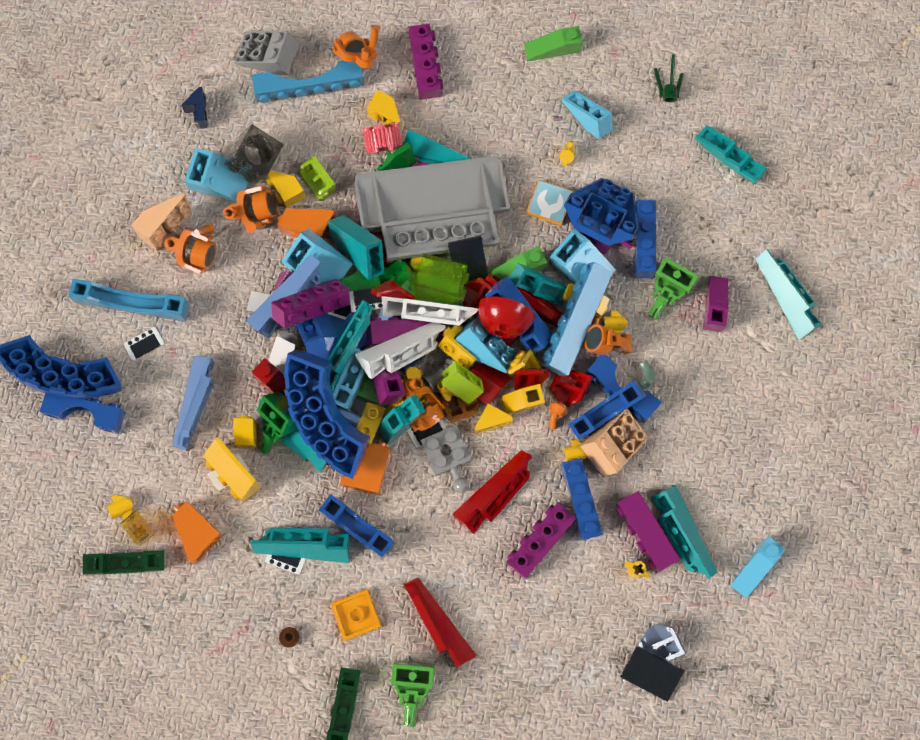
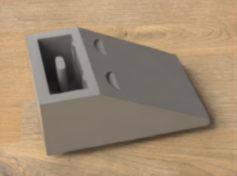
M246 31L234 63L263 72H271L275 75H288L299 42L288 31Z

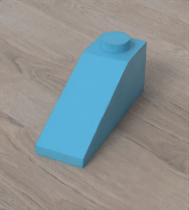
M576 90L562 98L564 105L590 134L601 139L613 131L612 113Z
M355 348L346 363L332 394L336 405L348 412L366 373L355 354L361 352L357 348Z
M771 537L763 539L730 586L747 598L785 551V548Z

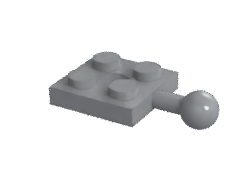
M455 425L422 439V446L435 476L451 471L455 480L453 485L455 491L465 493L469 489V483L465 478H462L458 467L471 462V457L457 426ZM449 446L452 451L449 455H443L440 452L441 448Z

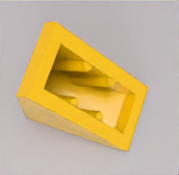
M487 404L475 426V434L513 424V417Z

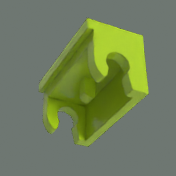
M315 155L300 166V175L319 201L337 191L335 183Z
M456 360L442 373V376L446 377L441 381L442 386L468 404L484 392L482 380Z

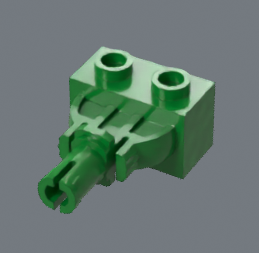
M280 391L263 395L256 410L263 417L264 425L261 430L263 431L264 438L258 449L264 454L270 453L274 442L279 443L284 436L298 431L296 423L292 421L288 410V400Z

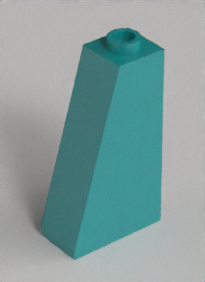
M345 215L328 221L330 238L366 279L370 280L384 274L382 240Z

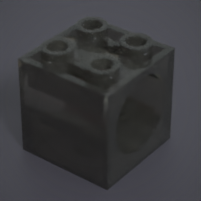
M251 124L239 135L224 164L228 166L230 171L239 173L244 176L246 181L256 184L268 175L284 144ZM245 146L251 147L258 152L261 165H255L248 160L245 154Z

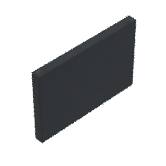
M481 235L448 242L457 288L466 286L469 281L480 277L485 280L488 276Z
M636 646L620 677L668 702L684 670Z

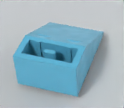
M195 148L184 182L191 191L237 202L238 192L247 189L252 168L214 152Z
M311 229L300 233L281 261V263L294 272L310 255L314 256L322 263V266L318 269V274L321 276L319 285L335 279L338 281L343 279L353 265L350 260Z
M573 229L551 254L549 264L574 284L578 282L581 276V268L587 263L596 262L613 273L616 271L590 240L576 229Z
M479 314L465 324L463 329L454 338L477 361L504 373L508 372L511 366L510 363L515 359L514 350L507 346L501 337L492 335L484 328Z

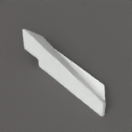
M384 297L382 316H401L403 319L459 326L474 315L478 308Z
M431 322L355 354V356L371 379L385 369L393 373L433 351L438 344L435 340L439 332L445 330V325Z

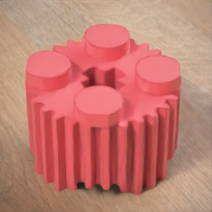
M399 122L390 123L388 126L387 124L375 125L374 128L373 126L363 128L365 147L368 150V154L396 150L402 145Z

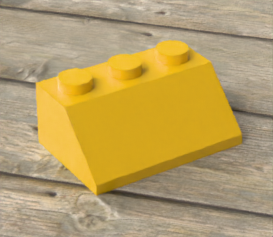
M217 437L203 456L207 460L204 464L211 472L215 470L219 474L217 479L224 486L229 485L232 489L230 494L237 501L241 499L245 502L262 486Z

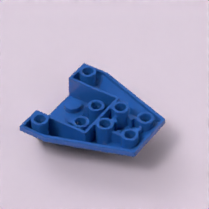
M600 178L571 193L564 204L574 229L606 245L632 240L639 228L635 194L608 179Z
M350 312L346 319L326 313L294 325L297 333L300 332L306 352L328 360L355 312ZM365 333L357 345L359 350L366 348Z

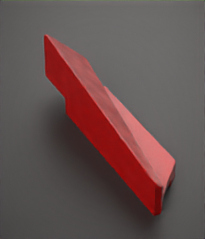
M492 273L485 279L491 285L501 280ZM517 287L543 321L558 328V321L564 313L543 298Z
M522 450L519 451L463 503L452 516L473 534L476 533L485 518L492 522L529 480L530 472L527 468L528 461L532 459V456Z
M415 578L404 584L439 653L448 650L456 668L475 658V652L421 580Z

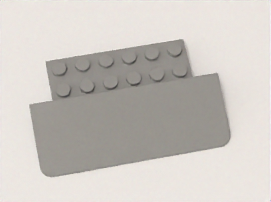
M491 156L361 173L355 178L361 227L367 231L382 230L387 261L449 253L448 242L480 235L483 239V248L498 246L500 243L494 214L509 212L510 208L502 164L497 157Z

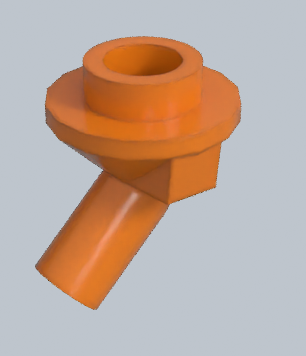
M552 402L548 409L552 413L550 429H557L558 417L563 418L568 413L567 407L562 402Z

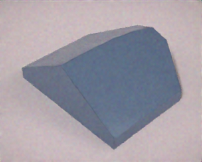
M661 623L650 627L638 643L642 649L665 661L672 660L686 653L674 627Z

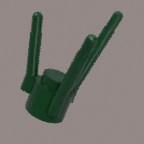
M672 54L670 84H666L665 88L662 87L658 69L654 68L659 88V97H663L664 102L677 101L683 73H680L677 86L674 85L675 54Z

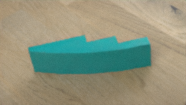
M707 125L695 138L698 143L722 163L753 184H756L767 172L766 167L752 160L751 154L737 147L734 140Z

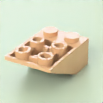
M182 193L143 211L131 227L141 240L158 251L160 247H164L165 238L175 233L179 229L180 223L189 217L192 207L186 196Z
M626 409L591 434L580 447L602 477L618 473L648 439V436L630 411Z

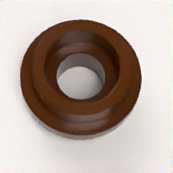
M286 627L279 634V641L284 647L291 648L299 642V633L293 627ZM288 633H291L293 636L291 641H287L285 638Z

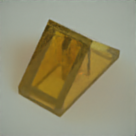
M137 510L121 522L137 546H142L156 533Z

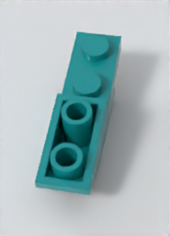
M416 394L410 396L400 406L393 408L381 421L378 430L388 446L406 432L410 425L426 412Z

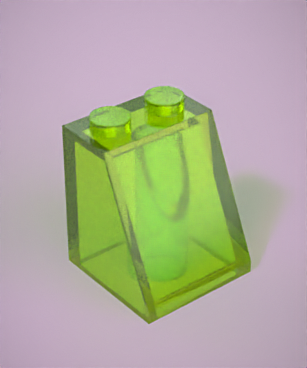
M423 253L416 270L411 292L415 296L414 300L457 306L460 300H464L466 289H463L464 284H467L469 273H466L468 265Z

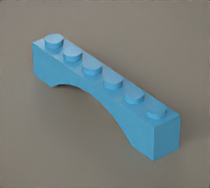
M341 60L328 72L310 79H287L271 72L252 74L256 101L262 103L276 99L285 100L294 96L304 97L307 94L313 93L322 94L325 91L331 90L340 91L344 88H358L364 85L361 67L356 62Z
M74 278L68 295L74 303L183 322H186L190 305L185 297L168 294L150 295L133 293L100 285L92 281Z

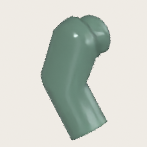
M645 360L639 364L645 374L640 384L644 389H648L654 385L656 374L648 361Z

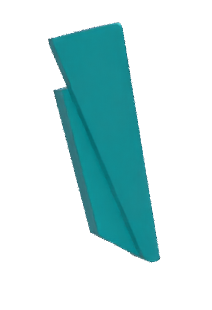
M412 130L407 131L404 144L408 142L412 146L414 156L419 158L418 163L420 164L425 162L426 165L471 159Z

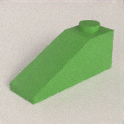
M579 26L559 29L525 43L527 60L533 61L580 53L582 38Z
M540 246L491 270L488 272V275L492 273L501 280L510 277L518 263L541 272L546 270L547 261Z

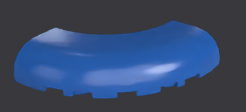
M30 335L0 345V364L22 384L39 392L66 398H95L122 391L121 383L107 357L92 361H81V364L70 363L69 360L45 354L44 350L33 341Z
M289 352L284 370L286 384L284 392L285 396H287L288 410L292 421L296 423L303 441L307 446L310 445L317 453L316 456L319 459L322 458L331 465L332 469L353 479L363 461L370 436L352 426L339 411L330 386L332 361L307 352Z

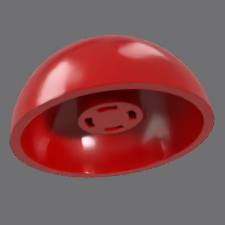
M485 297L479 301L478 314L484 328L494 336L501 338L518 337L530 328L535 319V313L531 308L512 299Z

